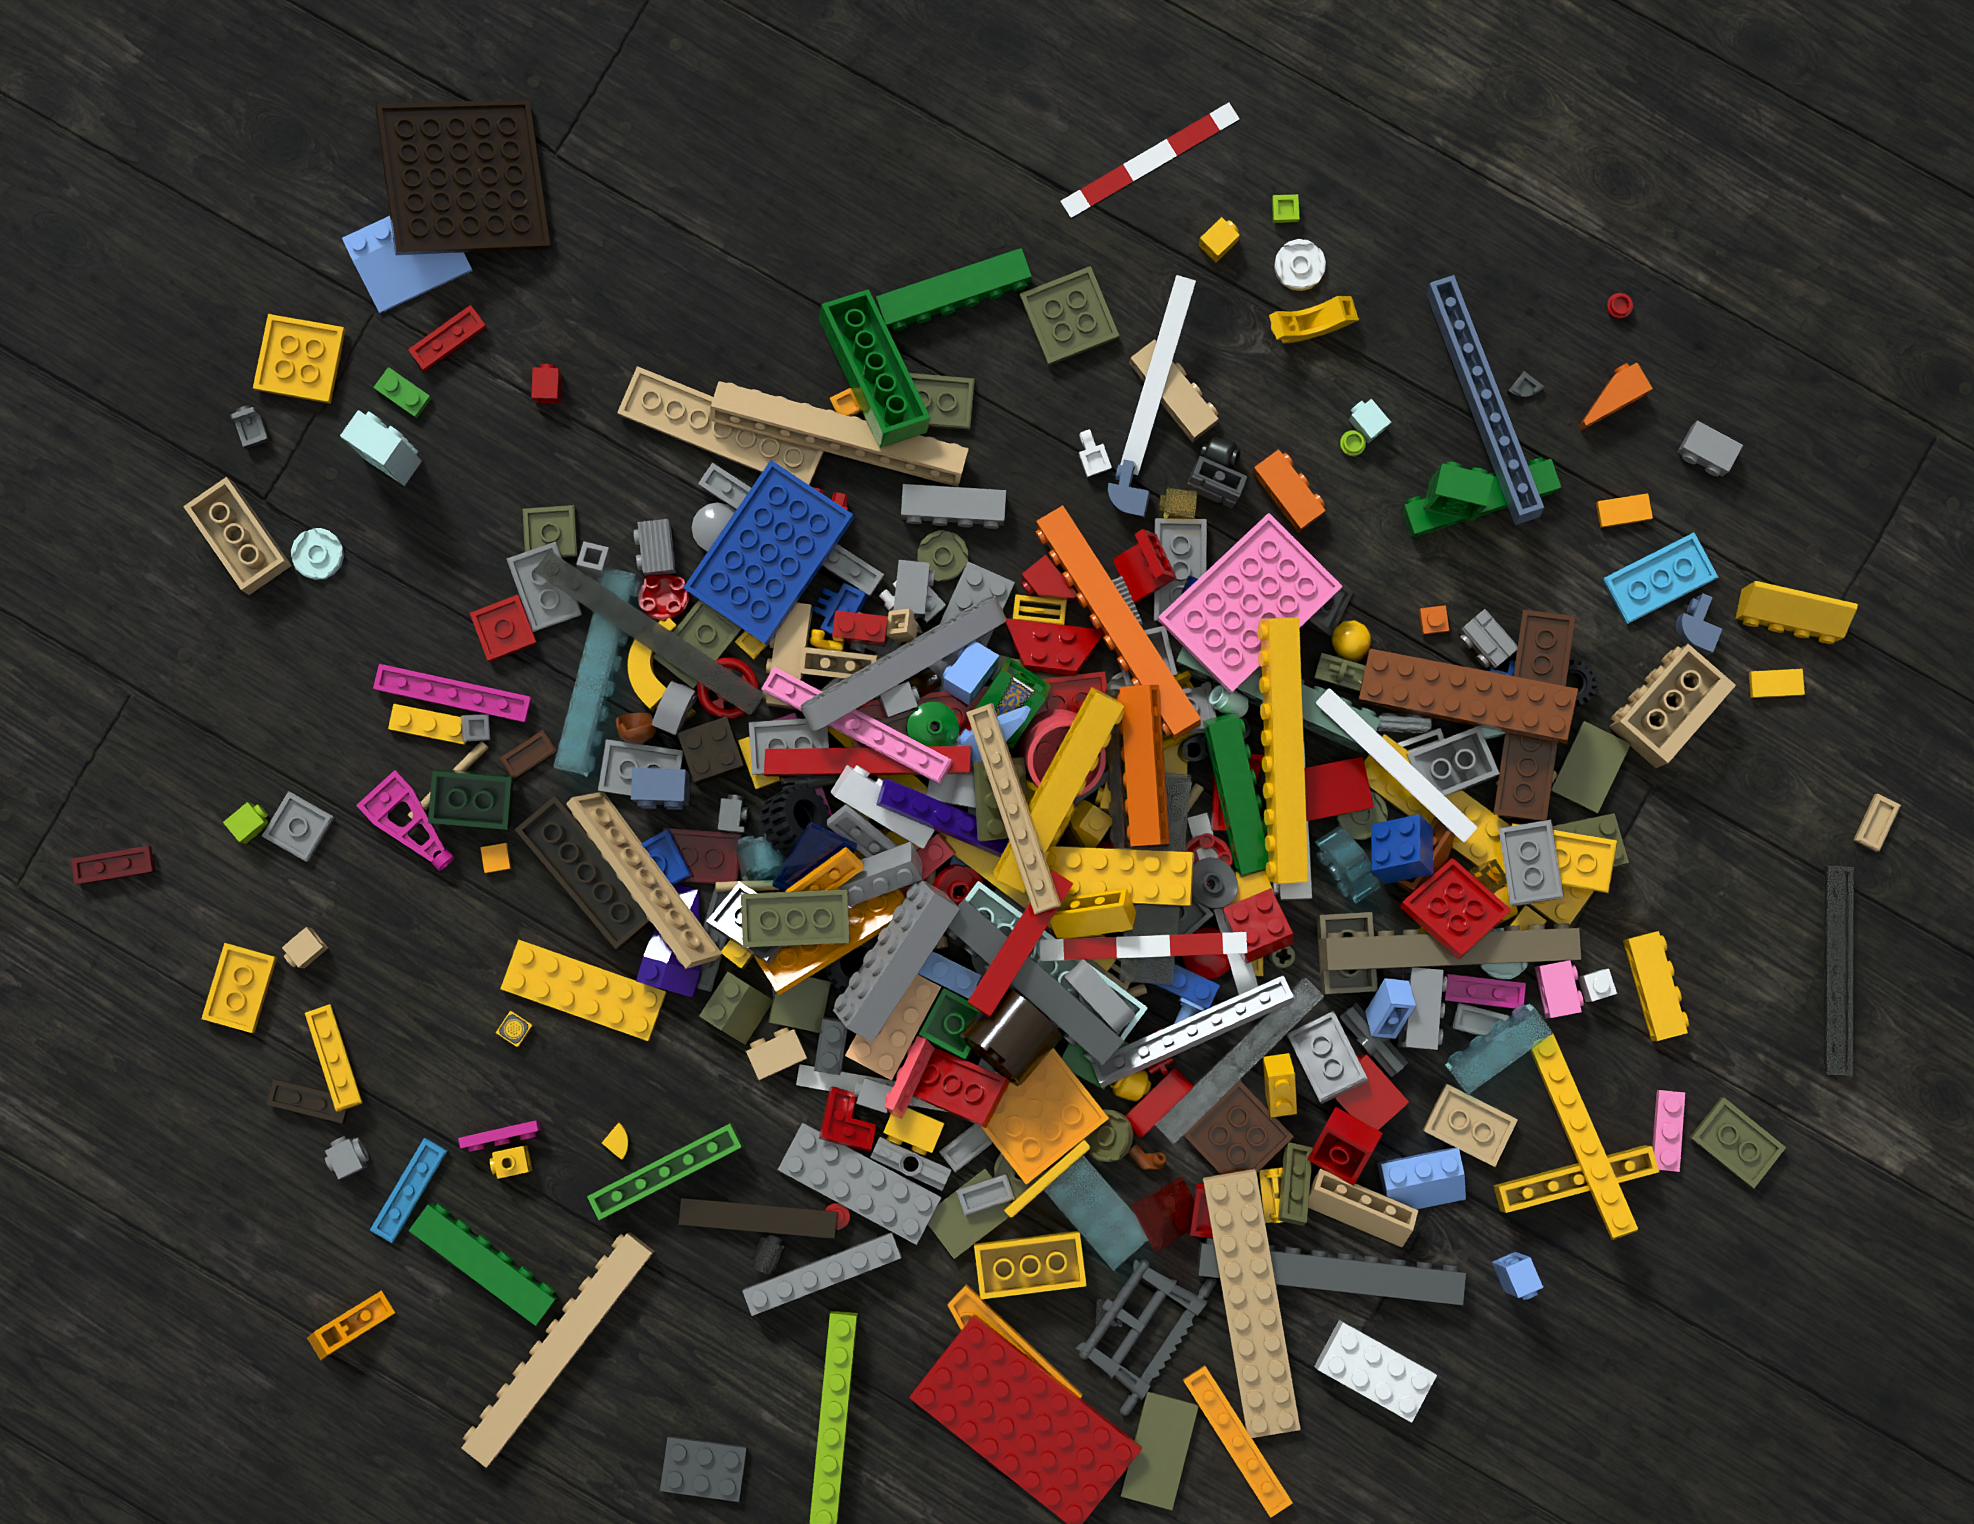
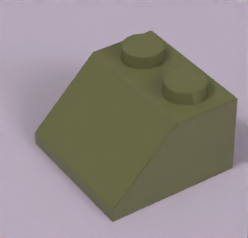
M727 972L699 1017L746 1045L772 1005L773 1000L734 974Z

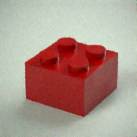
M1271 888L1223 908L1224 920L1230 933L1246 932L1247 953H1240L1245 964L1294 944L1293 932Z
M1335 1107L1307 1160L1354 1186L1383 1133Z

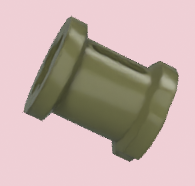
M1290 946L1283 948L1285 950L1284 954L1288 956V960H1284L1282 964L1279 963L1280 959L1276 957V953H1280L1282 949L1269 954V960L1274 967L1286 968L1294 962L1295 953Z

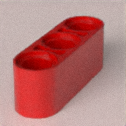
M1176 1067L1169 1071L1125 1115L1131 1123L1133 1133L1139 1139L1194 1086Z

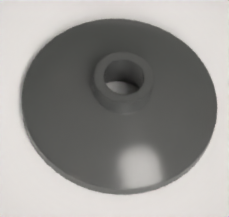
M1209 857L1201 859L1193 865L1192 896L1197 902L1208 908L1219 909L1233 901L1237 893L1238 883L1234 871L1226 862ZM1206 882L1212 885V890L1207 886Z

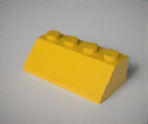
M1754 581L1741 590L1736 619L1742 620L1746 626L1758 627L1760 624L1769 626L1768 630L1783 633L1786 630L1794 632L1793 635L1799 638L1813 636L1819 638V642L1834 644L1845 637L1858 604Z

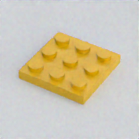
M268 314L253 389L255 391L331 404L346 329L340 326Z

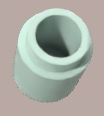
M1218 685L1212 690L1209 697L1213 708L1225 715L1233 713L1240 718L1248 711V698L1236 690L1230 694L1223 686Z

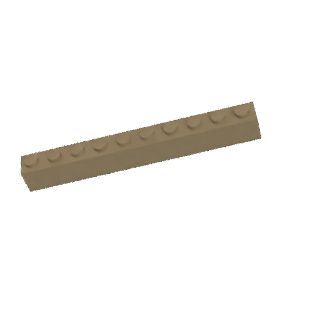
M1569 923L1554 924V929H1545V924L1529 925V930H1520V925L1504 926V931H1495L1494 928L1460 960L1432 935L1419 934L1418 929L1403 930V935H1394V931H1378V936L1370 937L1368 932H1352L1353 937L1343 938V933H1327V938L1319 939L1320 971L1581 960L1579 928H1570Z

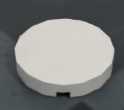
M1297 239L1289 241L1276 255L1274 265L1276 276L1284 286L1291 290L1304 291L1311 289L1319 283L1325 272L1326 261L1324 254L1320 248L1318 249L1309 240Z

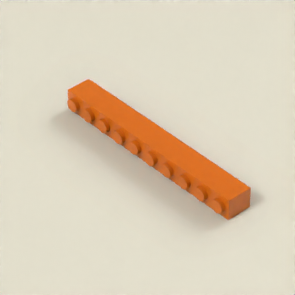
M1062 505L1037 520L1038 530L1035 533L1042 545L1047 543L1051 550L1049 555L1056 566L1060 564L1065 571L1062 575L1069 587L1074 585L1078 592L1076 597L1083 608L1087 606L1092 613L1089 617L1096 629L1101 627L1106 635L1103 637L1106 645L1110 650L1115 649L1119 655L1117 661L1124 672L1128 670L1132 675V685H1159L1163 734L1166 737L1170 735L1173 741L1199 727L1201 725L1200 716L1064 506Z

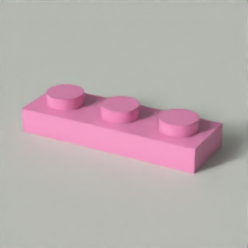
M1657 1090L1652 1148L1659 1170L1680 1172L1685 1105L1684 1092Z

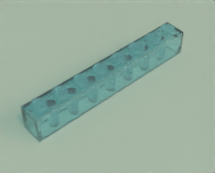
M605 567L554 763L556 770L584 777L588 776V772H593L596 757H593L595 746L599 747L602 739V732L599 729L601 722L606 721L609 707L606 706L608 696L612 697L615 689V682L612 681L614 671L618 672L621 665L620 648L621 646L625 647L628 638V632L625 631L627 621L631 622L634 615V607L631 606L634 597H638L641 582H638L636 574Z

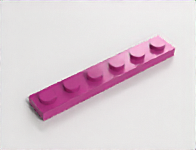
M383 664L378 666L373 687L374 690L489 714L523 723L527 722L532 697Z

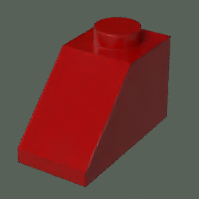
M1046 555L1021 574V579L1023 580L1021 585L1029 595L1033 593L1036 597L1062 599L1068 602L1077 600V592L1072 586H1068L1063 575Z

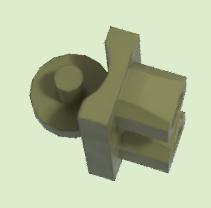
M1321 653L1314 679L1359 692L1366 666Z

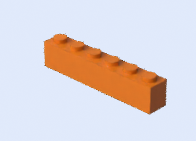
M1149 684L1120 687L1117 700L1124 705L1122 709L1124 710V715L1119 723L1121 735H1123L1124 744L1121 749V757L1125 762L1123 784L1127 788V799L1125 800V811L1129 816L1127 838L1131 846L1170 844L1159 685Z

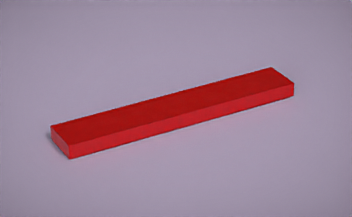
M1051 869L1050 873L1060 903H1062L1074 883ZM1031 902L1028 904L968 999L967 1004L987 1017L992 1015L1059 907L1034 914Z

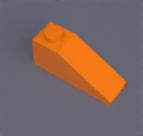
M1626 363L1614 370L1615 375L1609 380L1578 426L1580 431L1642 398L1653 389L1638 363L1631 366Z

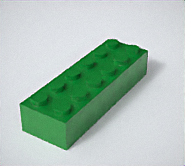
M869 289L821 304L819 322L879 448L927 433L931 417Z

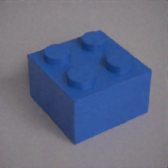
M1420 814L1372 824V872L1384 884L1432 875L1433 827Z

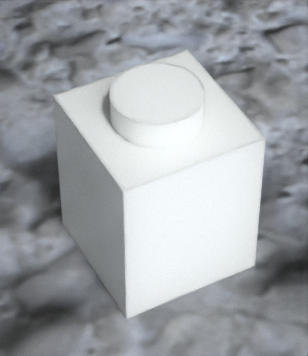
M1602 969L1578 977L1585 1002H1592L1617 994L1609 969Z

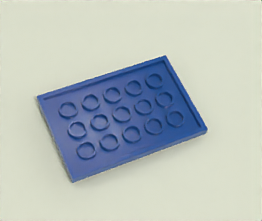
M770 460L683 588L768 645L855 516Z

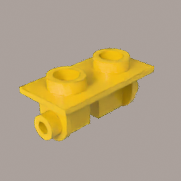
M1283 1168L1259 1170L1265 1223L1284 1222L1278 1220Z

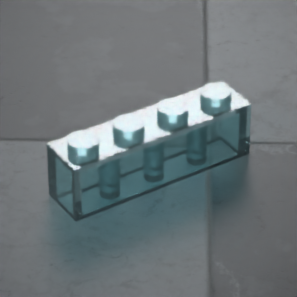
M1530 1003L1517 1007L1512 1012L1513 1016L1506 1021H1498L1491 1027V1032L1484 1037L1482 1035L1476 1037L1469 1043V1048L1463 1052L1457 1051L1448 1058L1449 1062L1445 1066L1467 1095L1553 1034L1538 1011Z

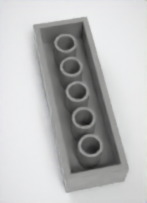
M924 880L913 883L909 887L904 902L894 910L887 928L882 929L874 948L866 953L859 971L851 976L849 986L844 994L839 995L835 1001L833 1011L847 1029L873 1043L960 909L943 891Z

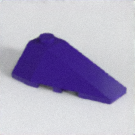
M678 884L673 886L700 922V890ZM655 928L644 953L636 982L694 998L702 973L701 965L685 969Z

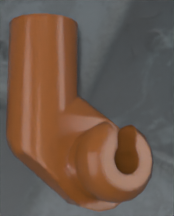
M1137 1143L1128 1152L1142 1170L1162 1169L1167 1161L1166 1156L1161 1152L1144 1153Z

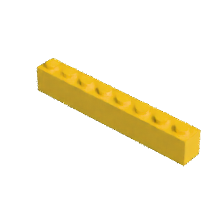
M1091 687L1028 805L1046 859L1049 854L1048 847L1052 840L1056 841L1060 835V825L1064 817L1068 818L1074 808L1072 802L1077 794L1080 795L1086 786V776L1098 764L1099 757L1097 756L1101 748H1106L1112 736L1110 732L1114 724L1118 725L1124 715V710H1122L1124 705L1120 701ZM1009 841L992 873L996 880L1024 893L1026 888Z

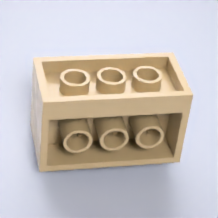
M1689 644L1682 648L1677 646L1674 650H1670L1661 660L1664 665L1654 669L1644 680L1647 684L1643 685L1640 689L1637 688L1629 696L1630 704H1626L1623 708L1620 707L1611 717L1614 722L1609 728L1624 741L1630 743V746L1655 768L1671 761L1736 686Z

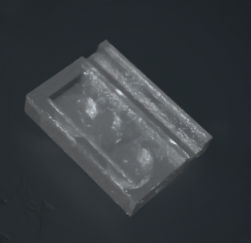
M1382 713L1381 716L1377 717L1381 721L1376 731L1426 733L1431 729V719L1423 718L1422 715L1397 717V714Z

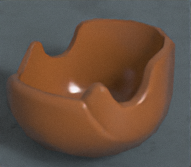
M630 713L616 718L619 737L631 744H643L650 740L656 732V727L651 725L653 717L650 713Z

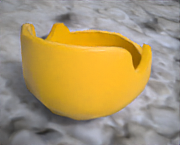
M1355 620L1345 621L1335 627L1332 636V646L1338 658L1351 662L1361 661L1368 655L1371 646V636L1364 624Z

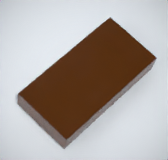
M541 730L499 759L508 773L515 775L514 780H516L558 751L545 731Z

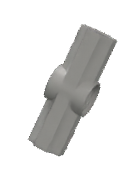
M879 1137L870 1157L941 1191L951 1173V1169L882 1137ZM909 1156L915 1157L919 1163L918 1168L914 1171L905 1169L903 1164L905 1158Z

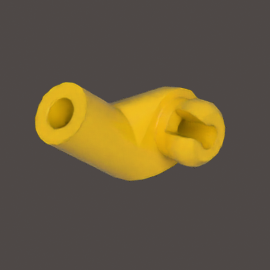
M813 629L811 631L809 641L814 647L844 651V642L824 640L825 632L823 630Z

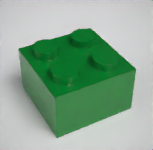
M942 988L916 1036L926 1038L932 1045L965 1060L971 1049L964 1043L960 1035L979 1011L967 1004V1000Z

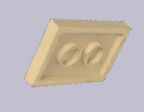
M1445 1084L1423 1131L1495 1167L1518 1119Z

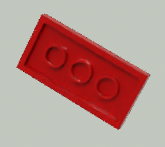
M934 1047L930 1060L912 1097L986 1128L1010 1081L1002 1075Z

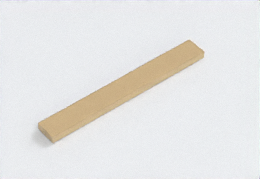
M990 703L966 712L1034 914L1059 907L1061 903L994 705Z

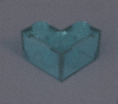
M1342 825L1315 841L1319 850L1316 853L1318 859L1323 866H1330L1329 871L1336 881L1339 880V883L1336 885L1344 897L1349 896L1356 904L1381 887L1377 876L1372 872V865L1367 854Z

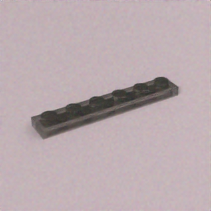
M1105 690V694L1117 700L1120 690ZM1114 724L1110 732L1112 736L1106 750V761L1110 770L1107 786L1109 791H1111V802L1108 809L1109 815L1112 817L1113 826L1110 830V840L1114 844V849H1133L1127 838L1129 816L1125 811L1127 788L1123 784V774L1125 773V762L1121 757V749L1124 746L1123 735L1120 733L1119 724Z

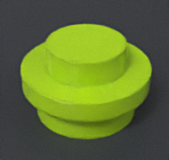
M1351 430L1342 436L1340 447L1346 455L1358 456L1364 451L1366 440L1362 433Z

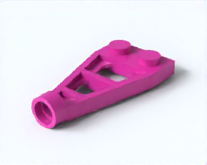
M394 770L356 805L375 826L431 861L438 871L443 870L453 861L454 856L445 848L434 825L428 823V814L415 790L398 771ZM401 802H406L413 813V820L405 827L397 826L388 818V814ZM418 824H422L430 836V839L423 845H418L409 837V833ZM437 851H441V853L434 858V854Z

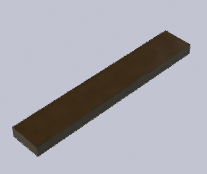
M681 1198L679 1225L833 1239L836 1238L838 1211Z

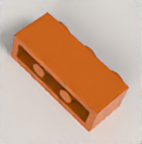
M1278 449L1255 466L1252 474L1299 533L1324 514L1326 511L1323 508L1325 503L1317 493L1313 494L1308 488L1310 484L1302 473L1297 474L1292 467L1294 463L1289 455L1286 453L1282 454Z

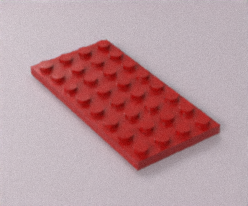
M975 1314L909 1396L912 1401L1067 1524H1083L1142 1450V1446Z

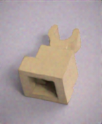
M910 608L889 611L886 635L890 639H893L896 643H908L917 638V634H922V630L917 628L918 622L914 619V612Z

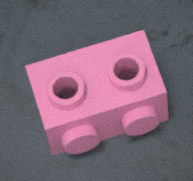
M1571 960L1535 967L1545 1018L1582 1012L1581 1006L1584 1005L1581 991H1577L1575 981L1578 980V973L1575 965H1571Z

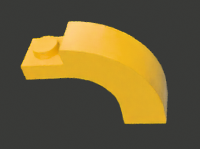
M1337 296L1308 309L1292 312L1277 311L1269 315L1272 332L1277 340H1282V343H1293L1311 339L1359 321L1351 296Z
M670 618L666 621H659L653 627L652 631L654 633L651 636L642 629L635 638L628 657V674L631 685L638 697L652 712L658 707L666 690V687L655 676L653 656L677 628V625Z

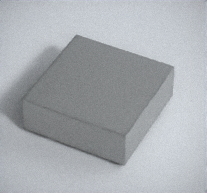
M489 714L461 716L462 742L490 740Z

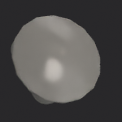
M718 502L707 504L701 508L693 518L692 523L693 538L697 544L708 552L736 510L728 504Z

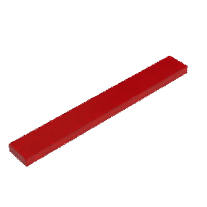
M971 746L929 747L953 761L947 774H971ZM870 747L765 749L764 775L766 777L840 776L847 765L853 769L858 765L868 771L869 775L921 774Z

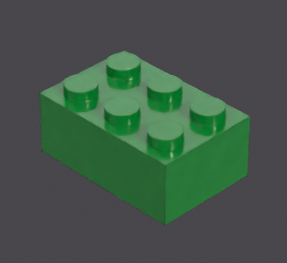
M1456 462L1442 463L1430 478L1423 509L1474 521L1487 507L1494 476L1487 474L1488 471L1481 468L1468 470L1462 468V465Z

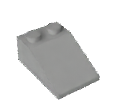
M1480 726L1406 754L1410 764L1444 796L1481 784L1500 774Z

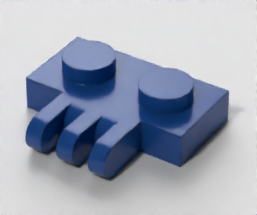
M843 583L838 594L824 588L822 593L830 597L829 600L819 597L817 602L825 607L821 609L814 606L812 611L825 617L820 629L832 635L835 610L858 613L861 611L868 595L846 583Z

